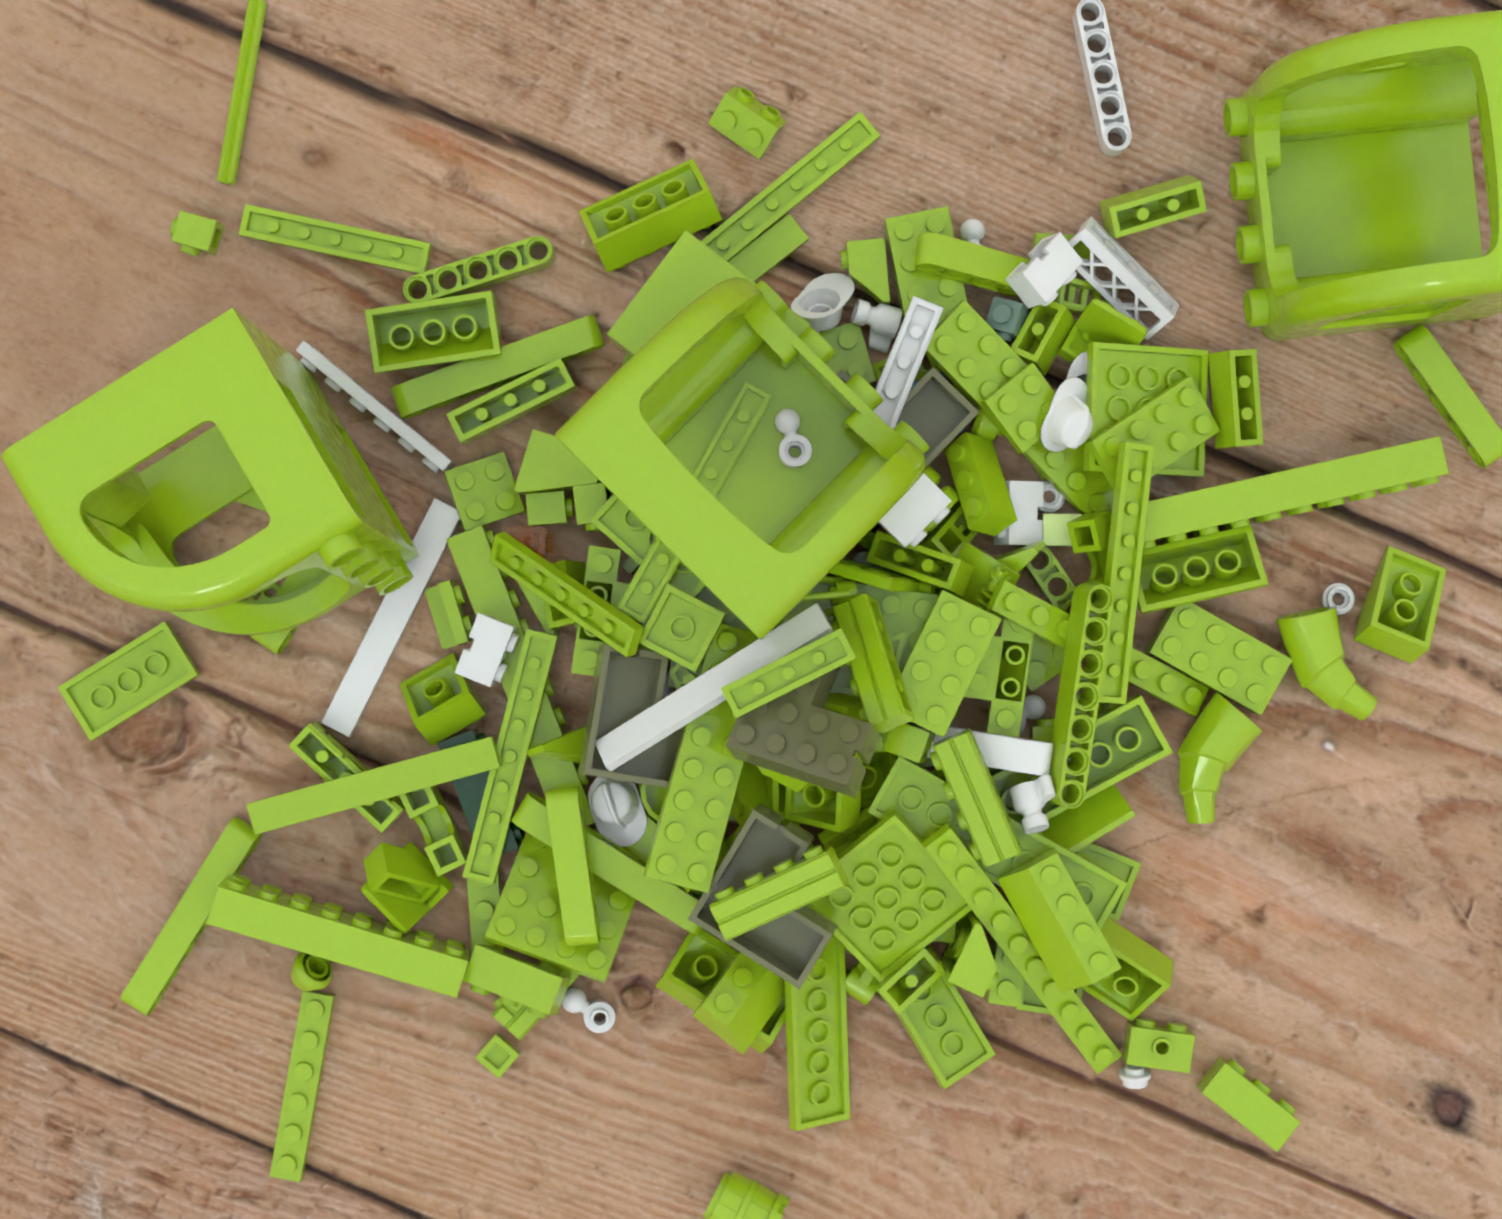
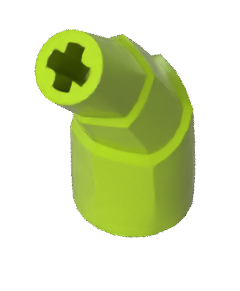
M1337 607L1310 609L1276 618L1288 657L1293 659L1291 665L1299 685L1302 688H1308L1334 710L1340 709L1360 721L1366 719L1375 709L1377 698L1356 682V677L1344 661L1345 652L1338 622Z
M1218 692L1214 694L1177 751L1180 757L1179 794L1183 796L1186 821L1192 824H1207L1215 821L1216 794L1219 793L1223 773L1231 769L1252 742L1263 732Z

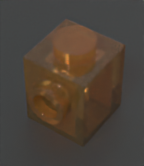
M508 526L507 533L544 559H548V553H553L554 534H549L548 527Z

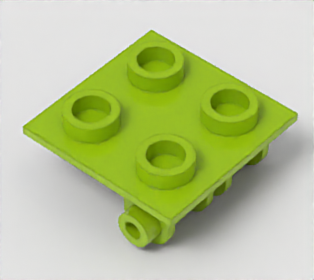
M966 541L957 558L975 568L964 597L953 593L950 594L998 616L986 609L998 581L1006 580L1016 585L1021 575ZM942 589L938 590L937 595H940Z

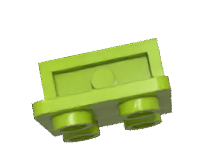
M1092 299L1073 324L1057 355L1072 363L1077 356L1087 351L1088 343L1090 342L1139 345L1148 331L1137 320L1118 312L1110 304L1098 299Z
M411 841L403 848L408 849L440 884V887L423 904L369 891L368 882L361 887V891L367 899L389 919L393 926L403 933H407L454 887L443 874L437 876L431 862Z

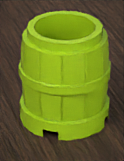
M734 1171L732 1174L725 1172L703 1218L782 1219V1213L785 1207L788 1206L791 1198L780 1192L777 1195L755 1179L752 1180Z

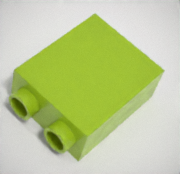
M685 230L607 335L614 345L632 357L670 320L716 284L734 277L747 279L754 285L756 283ZM788 309L780 317L797 336L811 325L791 309Z

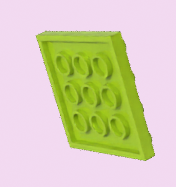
M1104 342L1088 343L1086 405L1089 407L1092 416L1093 429L1086 442L1185 376L1192 377L1207 405L1208 350ZM1205 441L1156 475L1204 477ZM1085 442L1083 471L1102 472L1088 444Z
M895 810L837 855L840 865H842L849 882L846 887L806 905L838 925L834 935L879 982L887 978L971 911V908L921 843L924 841Z
M526 832L484 939L605 983L636 899L592 873L601 941L596 944L567 947L552 847Z

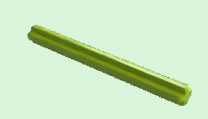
M248 0L217 181L226 185H234L236 182L267 7L264 0Z

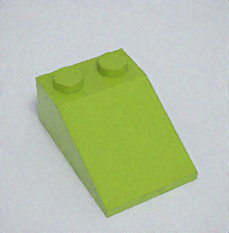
M1388 546L1360 611L1353 640L1412 664L1430 648L1447 569Z

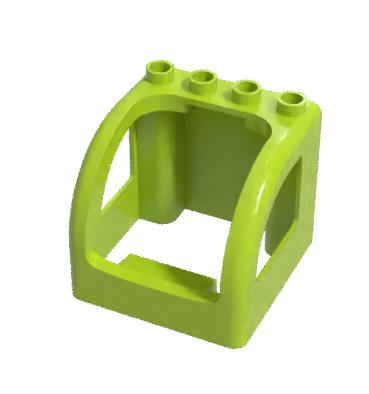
M1502 10L1408 21L1363 30L1319 42L1280 58L1266 68L1240 97L1225 99L1223 105L1225 133L1228 138L1239 137L1241 162H1232L1229 167L1230 193L1233 201L1246 200L1248 225L1238 226L1236 229V252L1241 265L1253 264L1255 289L1245 290L1243 297L1244 317L1248 328L1260 327V330L1267 338L1278 341L1417 326L1419 324L1427 325L1482 319L1502 312ZM1477 115L1479 116L1491 229L1490 247L1484 256L1482 255L1468 124Z
M734 277L723 280L710 288L670 320L554 435L738 619L762 640L914 486L925 471L926 462L923 454L930 447L903 420L892 429L873 412L883 402V399L859 374L855 373L844 383L826 365L836 355V352L813 328L808 326L797 336L780 319L789 308L770 286L762 280L754 285L747 279ZM744 380H747L774 395L717 498H715L692 473ZM786 408L793 409L799 414L801 425L797 430V434L807 438L812 447L809 462L798 469L786 467L780 461L778 455L780 443L785 436L777 430L775 417L779 411ZM795 447L788 451L789 455L793 458H798L801 455L800 450Z
M234 308L229 309L11 445L1 456L44 534L59 555L82 578L101 591L122 601L148 609L171 612L185 621L216 632L233 635L272 634L311 622L367 588L375 586L379 595L389 594L401 588L413 578L407 563L419 556L413 541L311 370ZM214 422L216 424L140 473H137L134 468L204 423ZM254 489L269 514L270 522L268 526L217 557L192 565L180 566L174 556V545L178 537ZM309 568H321L327 571L309 584L285 595L261 600H242L293 573Z

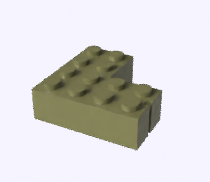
M932 367L909 391L896 425L903 420L929 445L930 448L923 454L926 468L972 421L979 411ZM842 369L836 374L844 383L850 379Z
M840 667L738 717L726 747L735 759L856 798L867 771L860 759L863 763L870 764L880 736L871 723L824 709Z
M606 643L599 645L578 774L656 787H668L684 726L611 772L605 767L595 743L596 740L662 700L669 658L657 652L641 649L637 650L633 657H625Z
M759 803L753 809L714 874L709 893L702 894L688 920L800 989L838 925L805 905L726 941L709 906L716 899L714 894L732 885L734 890L745 886L744 880L756 873L762 872L765 877L775 872L773 867L784 860L791 858L793 863L802 860L804 857L803 853L808 850L815 836L791 821L787 826L783 825L782 822L785 819L783 816Z

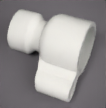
M858 299L852 311L851 323L859 326L869 325L868 348L887 353L891 340L895 337L899 328L902 309L884 303L873 307L870 302Z
M1043 775L1034 781L1024 782L1010 788L1009 792L1014 809L1018 814L1023 815L1021 823L1024 833L1035 834L1050 827L1046 814L1042 813V809L1046 802L1056 795L1051 776Z

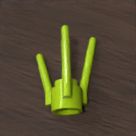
M825 576L819 583L834 584L829 586V592L807 594L802 601L830 599L831 605L849 602L850 599L858 596L855 580L846 581V578L841 576ZM833 607L823 610L826 617L834 615Z

